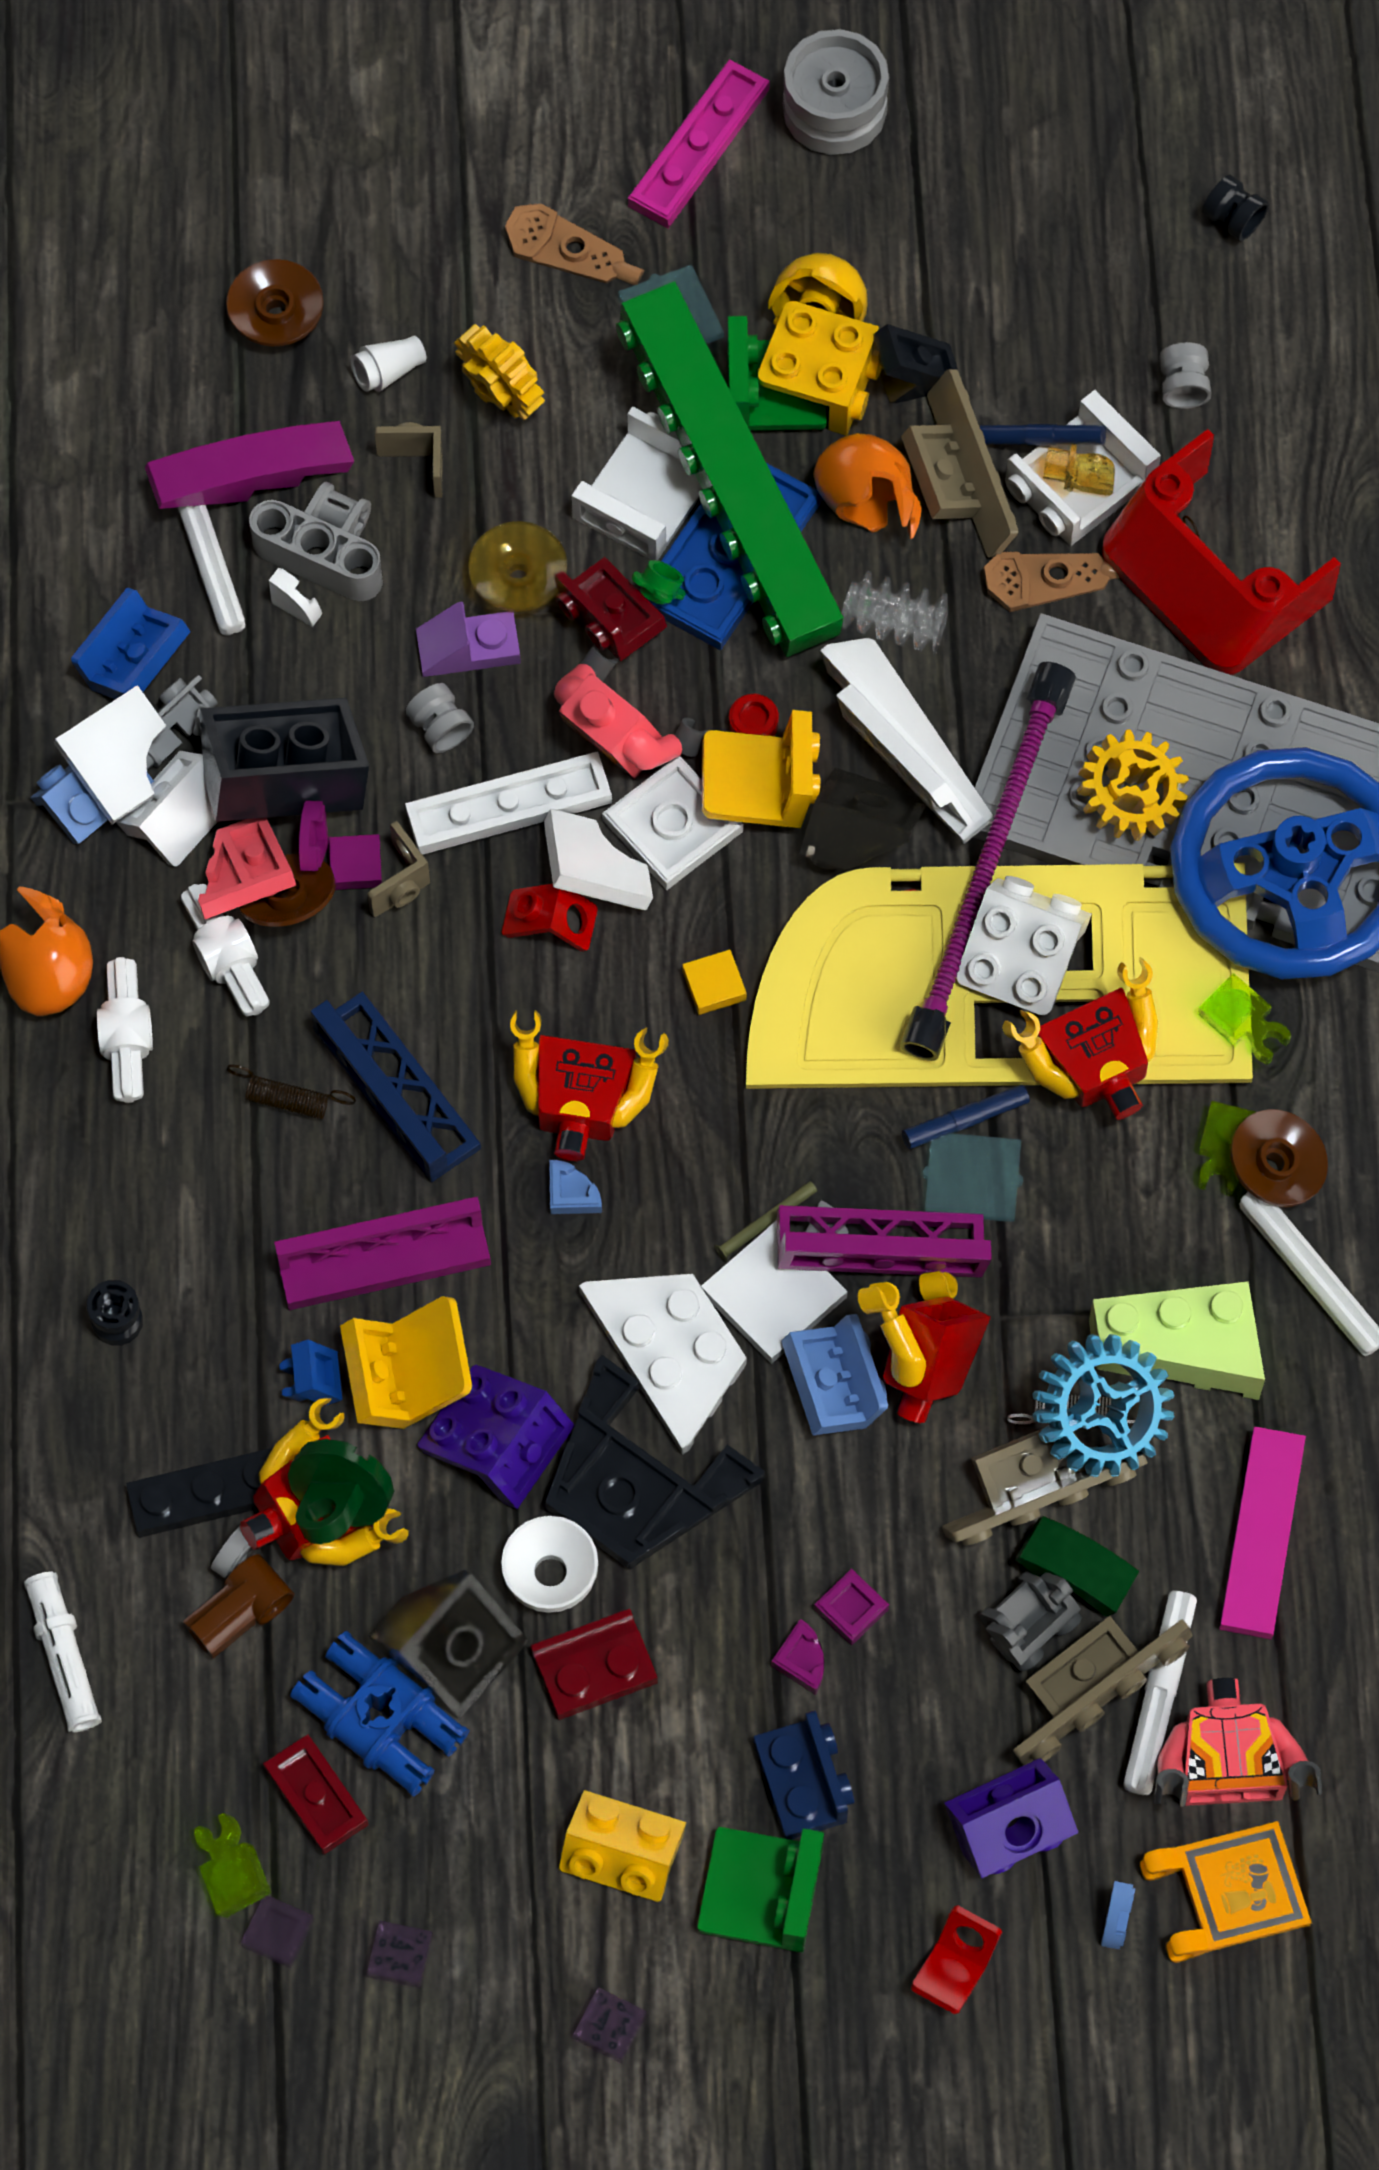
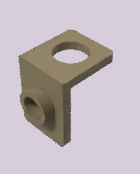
M407 422L398 426L376 427L375 442L378 456H433L435 497H442L443 446L441 426H422L418 423Z
M398 821L390 824L392 844L409 867L367 893L369 911L373 917L379 916L393 906L399 908L409 904L418 896L420 889L430 884L427 860Z

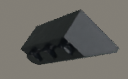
M347 697L200 709L199 718L205 787L216 822L302 815L305 801H322L323 805H325L326 813L363 810L369 763Z

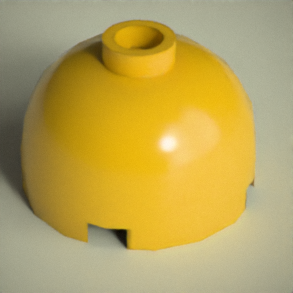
M813 253L802 256L785 267L779 275L768 300L769 309L772 306V311L776 316L773 322L775 326H777L785 304L790 301L800 302L860 321L864 320L868 306L867 289L858 271L846 260L825 253Z

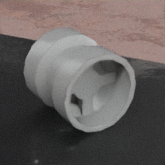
M1191 342L1177 343L1164 348L1160 353V369L1166 376V380L1162 384L1163 401L1166 405L1173 408L1190 409L1199 407L1211 399L1210 380L1205 376V371L1209 366L1208 351L1204 346Z
M437 683L422 690L408 703L406 708V714L412 723L424 729L425 741L435 753H443L456 747L469 736L474 728V722L467 712L455 706V696L444 683Z

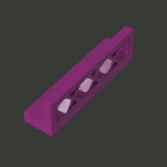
M478 1196L274 1242L289 1311L491 1265Z
M779 1205L777 1210L778 1269L921 1275L923 1273L940 1271L957 1277L982 1278L992 1260L991 1240H984L983 1214ZM790 1221L810 1222L820 1233L790 1232ZM826 1223H836V1224H835L833 1227L830 1228ZM849 1223L861 1224L871 1235L836 1233ZM877 1225L887 1226L883 1230H881ZM897 1226H911L922 1237L888 1235ZM928 1227L938 1228L934 1232H932ZM948 1228L971 1229V1239L939 1237Z

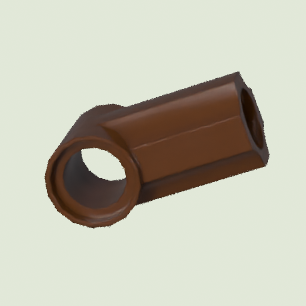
M255 1554L240 1563L225 1580V1587L183 1621L184 1627L196 1643L212 1659L256 1623L263 1625L277 1617L294 1598L295 1593L260 1554Z

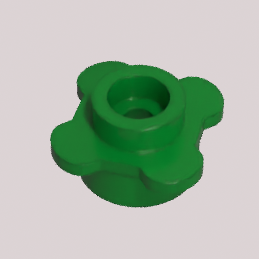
M658 560L649 561L643 573L634 572L631 577L637 585L641 586V594L657 604L671 603L675 598L683 600L686 595L685 591L681 588L684 581L682 574L674 567Z

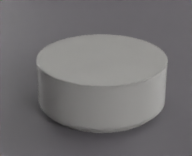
M240 1526L226 1541L211 1565V1569L224 1579H227L229 1574L246 1560L253 1550L243 1537Z

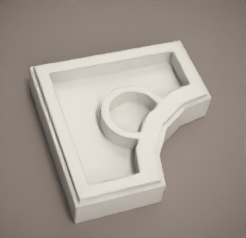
M137 685L55 739V746L111 824H114L153 798L155 793L147 777L146 756L151 743L165 730L166 724Z
M550 808L544 820L553 887L640 910H647L653 899L648 865L629 858L613 847L602 834L597 820Z

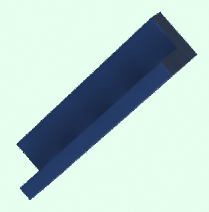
M363 991L337 1009H334L330 1002L326 1000L311 1010L315 1033L431 1183L481 1149L479 1140ZM362 1011L372 1024L369 1040L358 1039L344 1021ZM378 1033L385 1042L376 1041ZM374 1052L395 1054L399 1058L401 1066L398 1078L388 1077L384 1074L373 1059ZM407 1070L415 1080L406 1079ZM403 1090L426 1093L431 1100L428 1116L415 1114L402 1097ZM436 1109L440 1111L444 1118L435 1117ZM433 1128L453 1130L464 1143L446 1155V1152L432 1136Z

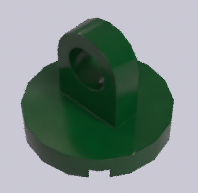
M322 1439L311 1441L301 1448L300 1452L294 1457L287 1476L292 1492L301 1502L295 1518L306 1540L315 1544L329 1543L345 1534L350 1526L373 1525L384 1517L393 1497L394 1487L391 1476L379 1460L370 1454L366 1460L355 1453L356 1446L338 1440Z

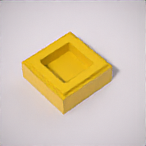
M730 949L682 964V971L698 1015L747 1000V993Z

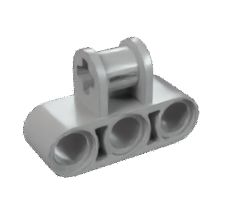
M324 482L320 485L304 512L276 500L263 501L257 504L251 511L249 522L253 549L265 561L355 601H367L375 597L381 591L383 585L380 553L375 545L359 537L366 526L371 512L370 501L364 498L359 501L335 491L333 484ZM272 527L283 529L281 532L273 535L263 533L266 529ZM313 547L326 549L320 554L313 555L307 553V550ZM361 566L370 569L364 574H353L350 572L351 569Z

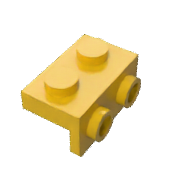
M584 1790L566 1832L559 1869L562 1872L659 1902L664 1895L669 1871L683 1839L686 1822Z

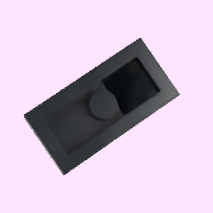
M886 324L873 334L879 351V363L882 367L880 374L888 400L891 403H900L926 397L930 389L946 370H958L949 343Z

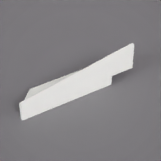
M863 638L828 644L820 650L828 674L843 688L836 697L844 719L944 824L965 844L993 821L992 813L878 644L873 639Z

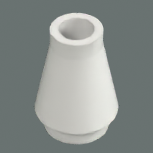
M417 336L361 346L359 353L351 356V368L359 386L366 392L372 389L380 392L416 366L426 362L425 349Z

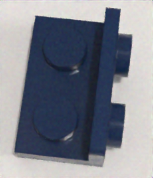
M816 1711L805 1713V1720L753 1736V1743L784 1839L792 1840L801 1837L803 1828L822 1831L847 1823V1806L854 1804V1796L846 1773L836 1774L831 1755L838 1754V1749L829 1723L820 1725Z

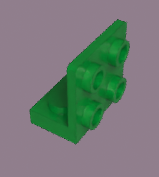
M728 316V388L749 430L826 428V405L769 389L759 384L758 371L771 340H757V335H748L747 316Z
M717 1828L698 1920L699 1933L803 1953L823 1850L824 1832L803 1828L801 1840L795 1841L731 1828Z

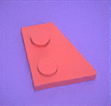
M267 818L245 819L216 831L213 843L214 855L209 859L206 869L208 886L206 893L199 895L198 902L204 919H208L296 886L293 872Z

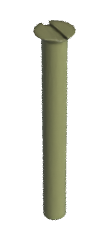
M809 1181L721 1246L714 1245L717 1254L722 1260L724 1259L727 1262V1257L777 1220L779 1205L798 1206L817 1192L815 1185Z

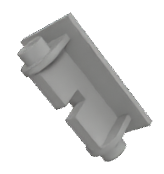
M200 675L187 684L179 678L158 697L165 704L157 713L166 724V728L151 743L146 756L147 770L151 766L159 767L162 761L182 743L170 730L174 724L189 737L194 731L200 703L215 707L218 704L215 697L209 691L204 689L199 693L194 688L202 679Z

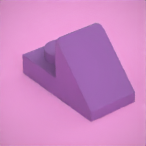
M458 602L416 628L423 677L521 664L513 611L465 617L463 602Z

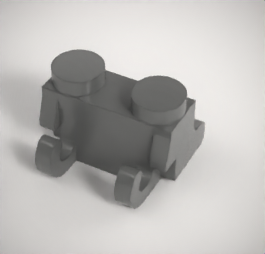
M1024 1572L1017 1578L1019 1586L995 1609L986 1607L979 1614L980 1620L986 1627L985 1629L992 1637L990 1639L992 1644L1019 1671H1026L1037 1665L1044 1656V1651L1041 1647L1054 1634L1062 1636L1074 1630L1082 1619L1079 1613L1081 1608L1070 1595L1073 1592L1071 1586L1065 1579L1047 1572L1041 1577Z

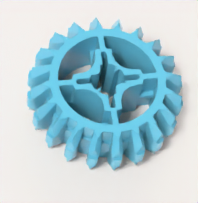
M1092 1334L1087 1336L1086 1349L1079 1342H1069L1067 1346L1070 1359L1068 1360L1064 1356L1055 1353L1051 1356V1360L1058 1368L1056 1373L1053 1374L1044 1370L1039 1373V1378L1042 1381L1050 1383L1047 1392L1037 1390L1033 1393V1399L1046 1403L1045 1409L1037 1410L1033 1413L1034 1421L1049 1423L1039 1433L1040 1440L1045 1443L1056 1441L1052 1446L1050 1454L1059 1460L1068 1456L1067 1467L1074 1471H1078L1085 1464L1086 1473L1092 1477H1098L1103 1466L1109 1468L1111 1476H1119L1121 1459L1126 1460L1132 1470H1136L1139 1468L1137 1452H1142L1145 1456L1152 1458L1156 1455V1451L1149 1443L1151 1438L1154 1437L1163 1441L1168 1438V1433L1158 1428L1160 1419L1172 1420L1174 1413L1161 1408V1402L1169 1401L1175 1395L1172 1390L1158 1388V1386L1169 1375L1166 1370L1161 1368L1151 1370L1155 1365L1156 1356L1150 1352L1139 1355L1140 1344L1133 1340H1128L1122 1346L1120 1336L1109 1334L1103 1344L1099 1336ZM1107 1363L1119 1364L1129 1372L1134 1380L1126 1384L1117 1382L1109 1386L1104 1377L1097 1375L1094 1367ZM1077 1381L1080 1388V1397L1074 1406L1067 1409L1070 1391ZM1101 1395L1111 1398V1405H1105L1110 1409L1105 1416L1095 1411L1096 1405L1102 1406L1097 1402ZM1139 1402L1137 1418L1131 1429H1129L1127 1413L1134 1404ZM1098 1425L1102 1433L1110 1437L1112 1444L1103 1447H1088L1078 1440L1073 1431L1080 1427L1088 1430Z

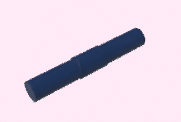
M980 425L986 445H1104L1106 440L1104 425Z
M1020 1084L982 1100L963 1105L948 1111L946 1114L902 1130L903 1141L908 1149H912L953 1132L956 1133L984 1122V1120L1028 1104L1030 1102L1028 1092L1025 1086Z

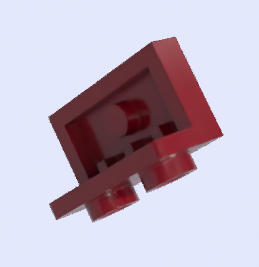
M605 556L573 580L563 570L554 575L559 592L555 596V600L562 612L572 621L578 618L585 625V631L593 644L601 651L608 648L620 662L667 628L664 616Z

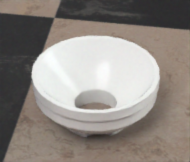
M557 1516L537 1517L522 1524L508 1538L503 1549L501 1561L503 1578L513 1596L526 1607L548 1613L564 1611L574 1607L590 1592L597 1577V1550L592 1538L577 1523ZM548 1559L560 1561L567 1570L565 1579L556 1586H545L539 1583L535 1577V1570L542 1561Z

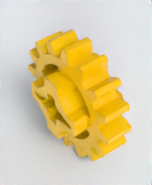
M473 324L454 342V345L458 348L455 351L456 355L464 361L462 372L471 381L475 388L474 392L485 403L488 401L494 403L503 411L507 408L514 418L519 416L522 420H526L545 402L542 397L544 394L543 389L535 383L538 380L537 372L528 363L524 356L525 352L514 341L509 343L503 340L497 333L491 335L486 326L479 328L476 324Z
M1131 729L1125 730L1120 738V742L1112 734L1107 735L1101 743L1102 748L1094 745L1086 756L1090 762H1084L1079 769L1078 775L1087 780L1081 783L1077 793L1082 796H1090L1089 802L1083 808L1085 814L1097 811L1101 817L1098 819L1096 827L1101 829L1108 823L1115 825L1114 837L1118 839L1126 829H1130L1134 840L1139 841L1145 834L1146 827L1154 836L1159 835L1165 827L1164 822L1171 825L1179 815L1176 808H1181L1187 801L1188 796L1179 790L1184 788L1189 778L1187 775L1176 774L1175 772L1182 763V758L1173 757L1169 759L1165 755L1170 745L1167 741L1161 743L1158 747L1151 745L1152 733L1146 732L1140 741H1135ZM1107 764L1109 769L1106 771L1110 782L1107 786L1103 787L1102 774ZM1125 781H1126L1129 785H1133V784H1135V783H1137V784L1139 785V784L1145 782L1141 789H1140L1137 785H1133V786H1131V787H1129V786L1127 785V786L1121 788V786L1124 784ZM1163 783V799L1159 806L1158 800L1160 796L1156 788L1158 784Z

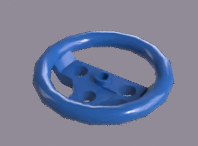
M1307 747L1257 750L1215 770L1184 804L1170 846L1174 893L1197 935L1234 965L1281 980L1330 977L1372 957L1379 950V900L1375 909L1358 928L1347 934L1344 908L1338 892L1352 867L1375 861L1379 862V782L1355 763ZM1304 778L1338 789L1361 807L1315 820L1307 816H1292L1284 820L1276 830L1220 843L1201 856V849L1211 819L1233 795L1265 780ZM1338 831H1349L1357 837L1359 845L1353 850H1341L1333 844L1331 836ZM1249 855L1260 862L1262 870L1255 875H1244L1235 868L1234 861L1240 856ZM1315 889L1324 896L1326 903L1318 909H1309L1299 902L1297 895L1302 890ZM1250 893H1256L1286 909L1294 932L1295 948L1285 949L1250 938L1222 916L1217 907L1230 898Z

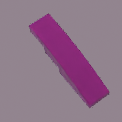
M340 421L263 431L198 446L147 462L145 470L159 509L245 502L250 499L254 490L298 487L304 476L349 472L355 461Z

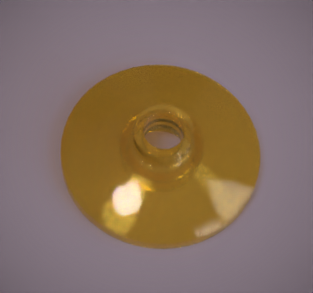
M507 522L493 527L478 539L469 558L470 580L478 595L490 605L511 612L530 611L547 604L559 593L554 575L561 570L567 574L566 553L560 541L544 527L530 522ZM522 570L527 573V576L513 578L510 577V574L513 571Z

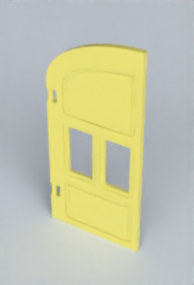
M1234 863L1235 868L1245 875V863ZM1172 865L997 866L990 883H993L997 878L1005 880L1006 876L1018 877L1034 885L1033 892L1052 898L1053 894L1071 897L1082 904L1081 910L1092 914L1093 970L1066 971L1055 1002H1091L1121 987L1127 994L1130 988L1120 980L1117 974L1119 964L1123 962L1126 965L1128 979L1130 980L1136 979L1141 975L1142 966L1139 957L1151 966L1153 977L1146 988L1152 991L1158 1019L1156 1054L1148 1062L1146 1077L1135 1084L1252 1083L1249 969L1234 965L1197 935L1175 896L1174 887L1144 888V878H1173ZM976 866L921 867V869H891V867L855 869L837 875L809 895L782 930L761 978L749 1032L746 1089L1039 1085L1035 1082L1023 1058L975 1059L974 1003L1007 1002L963 986L957 981V978L947 1001L948 1010L945 1017L951 1024L939 1058L935 1061L922 1060L907 1054L900 1048V1042L913 1008L915 1006L922 1007L925 998L930 996L931 987L936 979V974L938 973L948 941L951 939L950 935L953 933L954 924L959 916L958 913L961 910ZM921 881V891H891V882ZM1246 895L1230 898L1219 905L1217 908L1221 915L1247 935Z

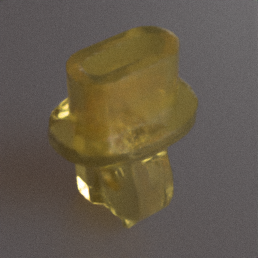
M1071 444L1070 450L1048 447L1043 479L1063 482V490L1069 492L1077 489L1100 495L1110 496L1113 494L1115 467L1108 457L1098 453H1076L1077 445Z

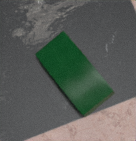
M1045 1516L1038 1518L1015 1558L1017 1562L1039 1577L1047 1572L1065 1579L1075 1594L1106 1617L1118 1611L1139 1573V1570L1109 1549L1078 1531Z

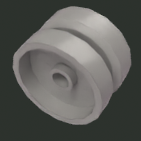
M842 29L819 31L802 39L789 53L784 68L783 112L785 124L791 134L810 150L829 155L852 153L869 145L881 132L887 115L889 75L887 61L876 44L861 34Z

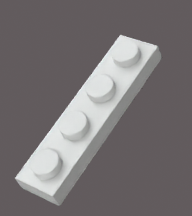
M597 751L405 803V808L416 846L423 855L544 822L550 808L575 814L612 804V794Z

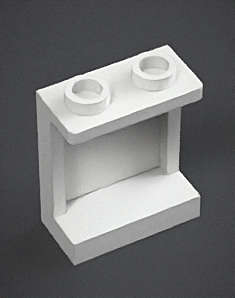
M1096 390L1080 401L1079 415L1067 425H1104L1106 430L1104 445L1038 446L1023 459L1015 453L1007 460L1005 481L1011 495L1020 503L1027 502L1039 514V519L1044 528L1053 536L1060 535L1070 546L1127 503L1147 476L1160 464L1161 455Z

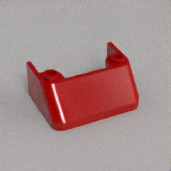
M1207 429L1147 476L1106 532L1103 540L1102 557L1107 564H1110L1115 569L1121 581L1205 667L1234 675L1246 668L1333 600L1341 563L1333 557L1298 585L1285 572L1273 567L1259 568L1243 580H1240L1177 516L1191 503L1194 483L1208 473L1214 434Z

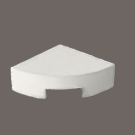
M278 568L269 579L272 603L313 627L322 615L318 601L315 597L311 601L305 598L295 589L299 581L284 569Z

